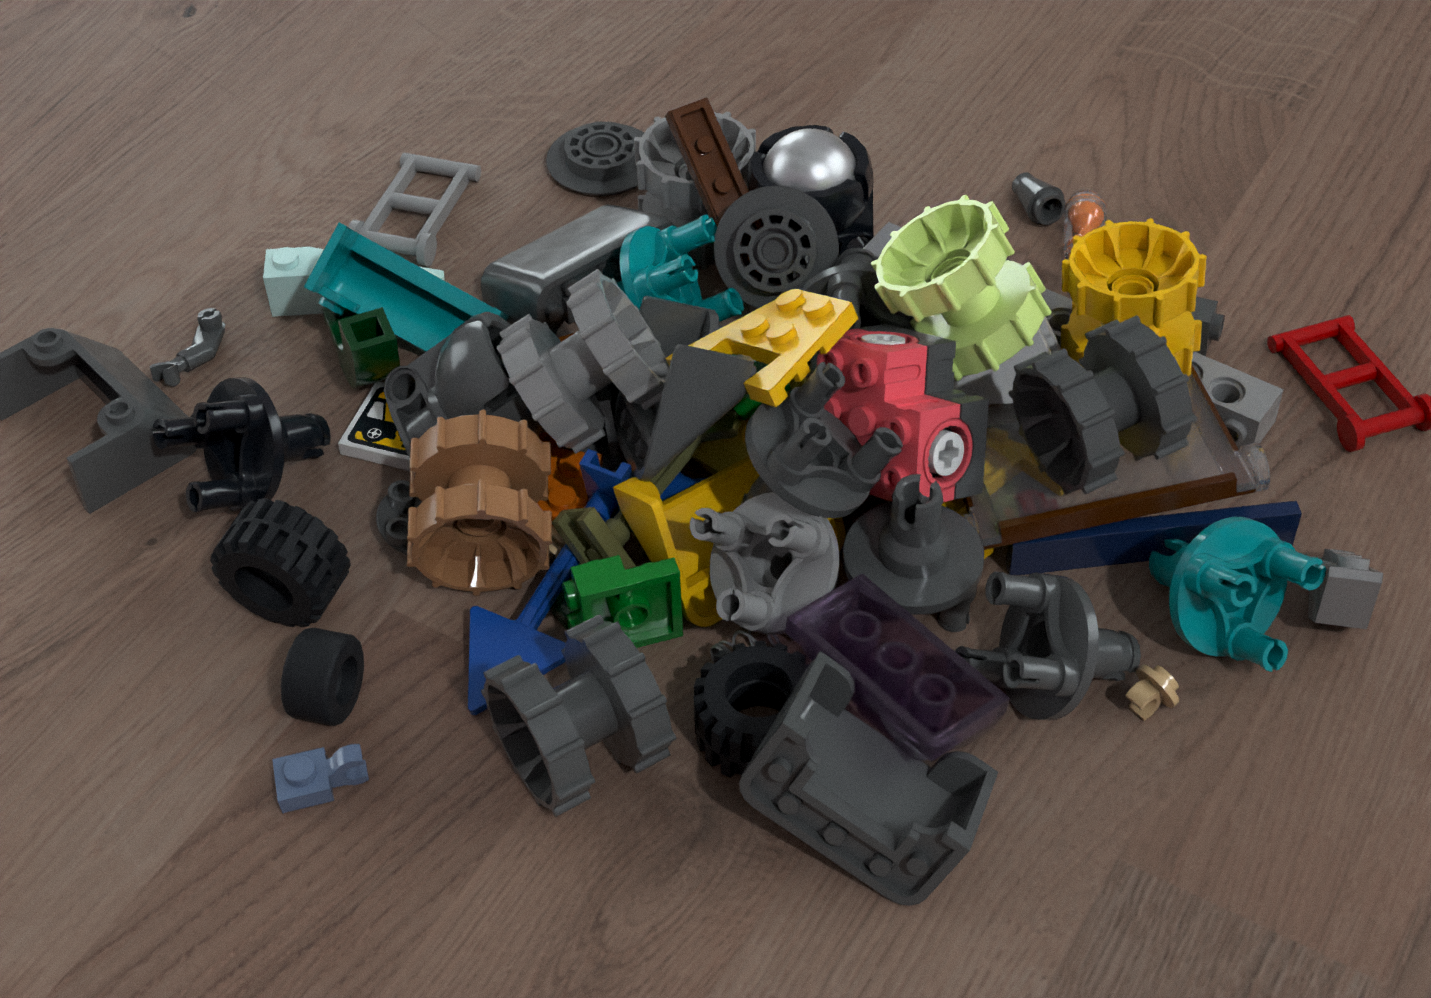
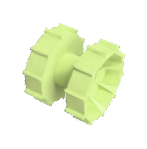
M967 195L961 196L959 200L947 202L930 208V206L925 207L922 214L909 221L900 230L890 233L891 239L883 248L879 258L871 262L879 281L874 288L892 314L900 311L908 316H913L914 319L910 321V324L915 331L956 341L955 358H953L952 370L956 381L961 380L963 376L978 374L989 369L997 371L1000 364L1013 357L1025 346H1032L1034 344L1032 338L1039 330L1044 317L1052 313L1041 294L1046 288L1031 263L1027 262L1021 265L1017 262L1006 260L1015 251L1005 236L1009 227L994 202L990 201L987 204H983L977 200H969Z

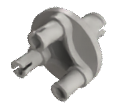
M775 492L764 493L748 499L733 512L718 513L710 508H701L695 514L705 518V520L701 521L693 517L690 520V531L694 538L713 543L710 556V579L717 600L716 610L723 620H731L745 629L763 634L791 632L812 620L821 611L831 593L836 589L839 582V548L835 532L829 520L822 516L810 515L793 507Z

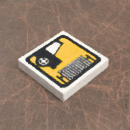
M375 382L338 442L340 454L410 471V457L391 417L384 394V383Z

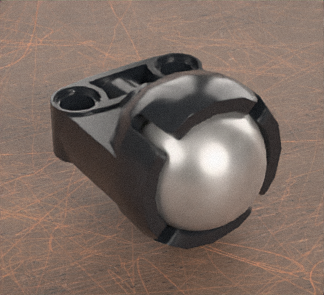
M820 125L790 127L771 134L761 143L758 152L754 151L747 167L749 192L766 186H785L800 190L813 197L823 206L834 223L839 243L838 258L845 250L850 248H864L874 237L873 169L867 149L855 136L842 132L837 137L833 134L832 129ZM770 215L771 222L781 223L783 220V216ZM790 219L788 225L795 231L799 230L801 226ZM802 236L800 239L803 247L810 246L808 236ZM792 272L787 275L790 280L794 279Z

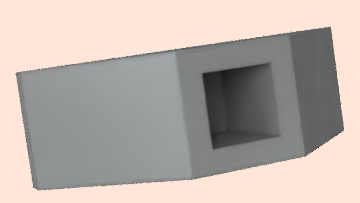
M1324 549L1323 557L1310 556L1323 561L1321 565L1326 566V576L1318 588L1308 591V618L1315 623L1367 629L1382 584L1383 573L1369 566L1370 559L1362 558L1361 555H1355L1354 552Z

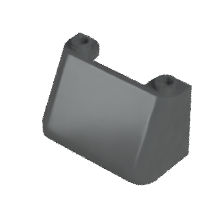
M609 204L601 206L490 263L484 270L481 278L483 302L508 315L507 322L510 325L530 314L534 320L541 323L546 322L549 329L556 335L564 321L568 325L575 322L572 311L566 303L571 295L568 290L570 286L596 269H599L602 275L610 279L614 278L616 283L621 281L620 250L625 237L629 233L645 226H652L663 230L675 225L661 214Z
M820 651L805 670L749 761L739 781L740 792L744 800L753 808L887 899L907 906L919 904L927 899L970 851L998 771L976 756L961 751L946 753L932 768L845 710L855 691L854 680L842 665Z

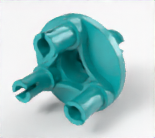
M707 214L680 227L669 226L663 230L652 226L641 227L625 237L620 250L622 280L617 282V285L639 310L644 296L715 310L719 316V322L733 316H739L744 310L742 298L734 288H728L719 294L702 300L697 281L698 270L692 269L696 264L688 255V252L715 242L717 226L711 217L709 218Z
M1246 517L1221 519L1201 531L1190 544L1179 539L1164 540L1167 548L1177 551L1172 556H1165L1152 551L1149 558L1150 574L1160 584L1170 588V616L1179 637L1187 645L1204 654L1228 656L1236 661L1246 659L1269 672H1272L1273 669L1279 670L1284 665L1288 656V647L1285 642L1264 634L1280 610L1286 593L1287 582L1290 581L1310 591L1318 588L1326 576V566L1321 565L1323 563L1321 559L1295 551L1292 544L1280 540L1270 527Z

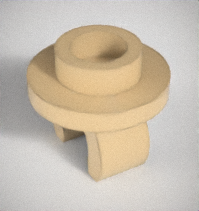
M1141 665L1136 670L1140 681L1130 688L1126 693V698L1131 701L1129 709L1143 721L1153 715L1161 703L1169 708H1174L1179 703V698L1175 692L1179 685L1168 671L1159 665L1153 669L1147 665Z

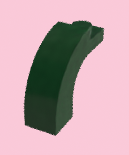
M383 307L360 314L345 309L342 316L327 308L322 309L324 322L337 350L339 364L352 388L355 389L386 380L388 374L400 366L397 339Z

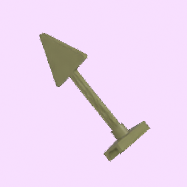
M733 408L650 480L657 487L660 495L691 459L694 451L701 443L734 438L738 434L741 417ZM595 507L562 510L553 520L552 525L580 564L620 555L625 569L636 567L623 549L625 543L630 539L632 529L621 510L614 518L607 519L606 522H604Z

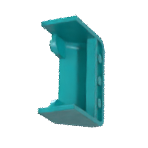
M340 222L304 285L308 290L322 295L318 301L320 305L341 316L345 309L360 314L383 307L394 334L426 352L448 337L457 327L474 315L488 311L499 315L505 321L509 317L495 307H491L360 235Z

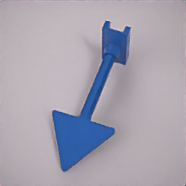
M588 449L579 462L589 500L584 508L595 507L604 522H606L607 519L614 518L620 511L613 487L630 478H634L631 465L625 462L620 464L616 472L600 467L597 452ZM567 544L560 551L518 619L510 620L479 606L471 607L468 709L471 715H477L488 708L486 700L481 693L486 682L483 672L517 655H520L524 662L536 663L542 675L566 662L565 657L561 653V649L565 648L566 642L539 632L537 629L562 591V582L568 581L571 577L570 567L579 564V561Z

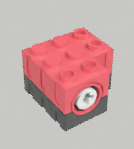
M882 324L860 329H850L827 354H821L818 350L819 354L816 364L818 365L821 362H825L826 365L832 363L842 371L845 377L844 386L825 404L824 409L838 418L853 433L861 446L880 427L891 429L902 441V451L881 471V478L870 490V495L892 501V494L897 483L903 477L914 474H921L920 492L926 497H929L931 484L937 481L942 490L943 502L983 492L989 398L978 395L969 396L965 395L966 392L953 389L954 372L952 370L953 358H955L956 341L890 324Z

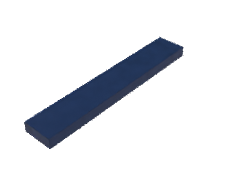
M1297 501L1132 518L1010 544L1007 549L1006 567L1010 575H1027L1035 572L1045 573L1149 561L1152 551L1165 556H1172L1177 551L1167 548L1164 540L1179 539L1190 544L1206 527L1228 517H1246L1270 527L1280 540L1293 545L1302 513Z

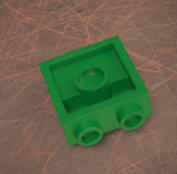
M620 555L601 560H592L585 564L570 567L572 580L562 582L569 612L575 611L574 613L566 614L568 630L600 614L603 621H610L611 623L618 621L621 630L636 648L683 636L680 571L675 558L648 562L629 569L624 568Z

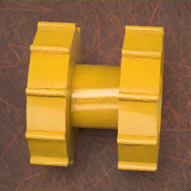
M1149 218L1146 222L1129 221L1113 223L1111 220L1105 221V226L1094 229L1082 237L1074 236L1069 259L1062 260V291L1070 293L1072 313L1070 314L1068 324L1061 326V350L1065 348L1068 356L1080 364L1079 359L1084 357V349L1088 342L1085 336L1087 332L1116 319L1121 323L1137 315L1143 325L1150 328L1159 337L1164 336L1166 338V345L1175 357L1182 373L1190 376L1193 352L1200 351L1202 321L1194 320L1191 312L1195 311L1198 287L1205 286L1207 258L1206 255L1199 254L1195 245L1189 240L1190 233L1188 231L1180 233L1169 227L1155 224L1154 220Z

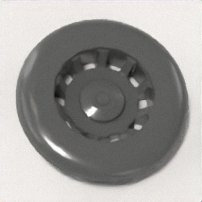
M600 121L574 128L564 133L551 145L546 158L548 170L560 185L580 194L608 196L629 191L638 186L634 138L642 137L644 132L628 125Z
M766 186L744 194L726 210L715 233L714 258L723 282L728 288L736 289L742 301L756 308L772 302L780 294L788 290H801L812 277L834 267L839 255L837 232L827 211L813 197L791 187ZM770 215L783 216V220L781 223L771 222ZM761 218L764 225L756 230L752 223ZM790 219L797 222L801 228L797 231L788 225ZM744 233L751 236L749 245L742 243ZM807 235L810 246L803 247L800 238ZM742 253L749 255L751 263L745 264ZM802 255L810 256L807 266L800 264ZM757 270L762 274V279L756 277L751 271ZM793 271L800 274L792 280L787 276ZM769 278H779L781 283H770Z

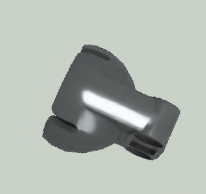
M487 311L472 316L457 327L448 337L407 366H399L388 374L384 383L385 398L393 422L409 457L411 438L419 439L428 429L437 424L438 417H443L447 420L459 416L479 414L480 410H485L486 415L504 417L516 422L527 420V427L537 436L545 432V429L539 422L534 421L532 418V413L520 397L515 386L510 383V377L505 365L499 359L501 354L496 348L502 341L499 333L510 326L499 315Z

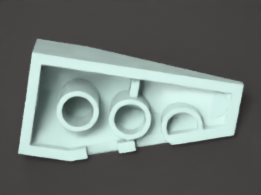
M314 247L266 249L263 280L272 317L323 314L322 309L326 307L318 303L322 295L308 290L304 285L324 249ZM421 267L445 281L443 270Z

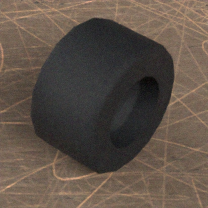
M319 628L304 629L293 641L283 666L281 701L285 712L295 719L329 726L343 723L351 714L362 685L364 653L361 642L354 635Z

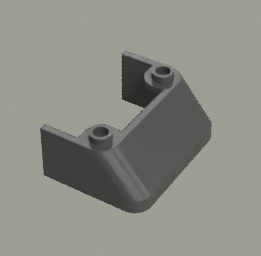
M46 328L0 352L1 421L79 378L106 404L97 416L99 428L105 436L66 458L84 509L89 514L184 460L197 450L194 445L170 447L167 449H159L156 446L152 432L164 431V428L155 429L153 427L155 420L162 418H184L188 416L117 348L62 329Z

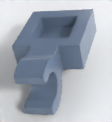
M360 744L343 746L329 759L324 747L272 759L277 801L282 813L335 801L333 788L344 785H358L369 780L367 764L363 760Z

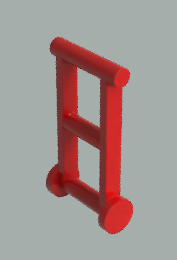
M1350 315L1268 337L1267 345L1272 353L1281 352L1338 420L1337 434L1339 441L1348 452L1363 449L1366 438L1415 425L1421 431L1431 430V396L1423 393L1413 397L1354 331L1355 322ZM1336 337L1359 365L1324 375L1300 346ZM1373 380L1399 410L1362 420L1337 390Z

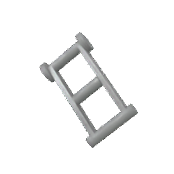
M402 153L400 158L401 169L367 220L364 222L354 219L348 227L391 252L416 256L418 265L429 267L436 255V235L468 183L470 181H479L481 166ZM417 172L453 177L440 200L403 194ZM393 209L430 215L415 239L378 232Z

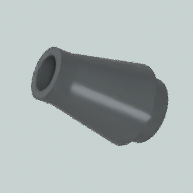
M1027 172L1019 174L1014 179L1012 190L1018 196L1032 222L1050 225L1062 217L1066 209V202L1063 192L1058 187L1039 180Z

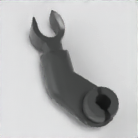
M207 308L198 313L197 321L199 326L195 332L192 345L178 352L176 358L171 361L151 365L150 371L153 381H160L164 378L165 384L176 386L181 381L180 372H189L215 358L226 326L222 322V315L219 310Z

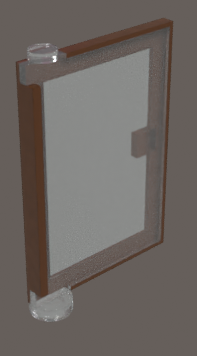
M1192 365L1191 375L1188 376L1189 381L1186 383L1191 397L1192 412L1197 416V421L1192 422L1191 430L1186 437L1189 445L1159 460H1156L1154 455L1135 461L1133 454L1120 444L1125 454L1119 458V464L1115 470L1117 480L1086 495L1081 489L1065 495L1061 486L1055 483L1045 472L1041 473L1039 471L1038 462L1031 453L1024 437L1018 433L1020 427L1016 418L1014 404H990L988 409L983 492L963 498L968 514H963V517L975 528L981 538L984 550L1268 490L1270 487V470L1266 454L1258 442L1242 445L1238 449Z

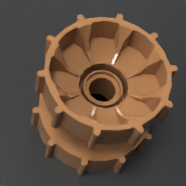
M480 410L479 414L459 416L447 420L443 417H438L437 424L428 429L419 439L411 438L409 496L418 497L422 503L417 508H408L407 566L416 567L425 577L432 580V586L435 588L442 585L456 590L471 591L475 596H479L480 592L497 591L510 587L521 589L522 583L532 578L537 572L548 570L549 545L552 544V512L543 511L537 502L548 500V475L551 474V443L542 442L527 427V420L516 422L504 417L486 415L485 410Z

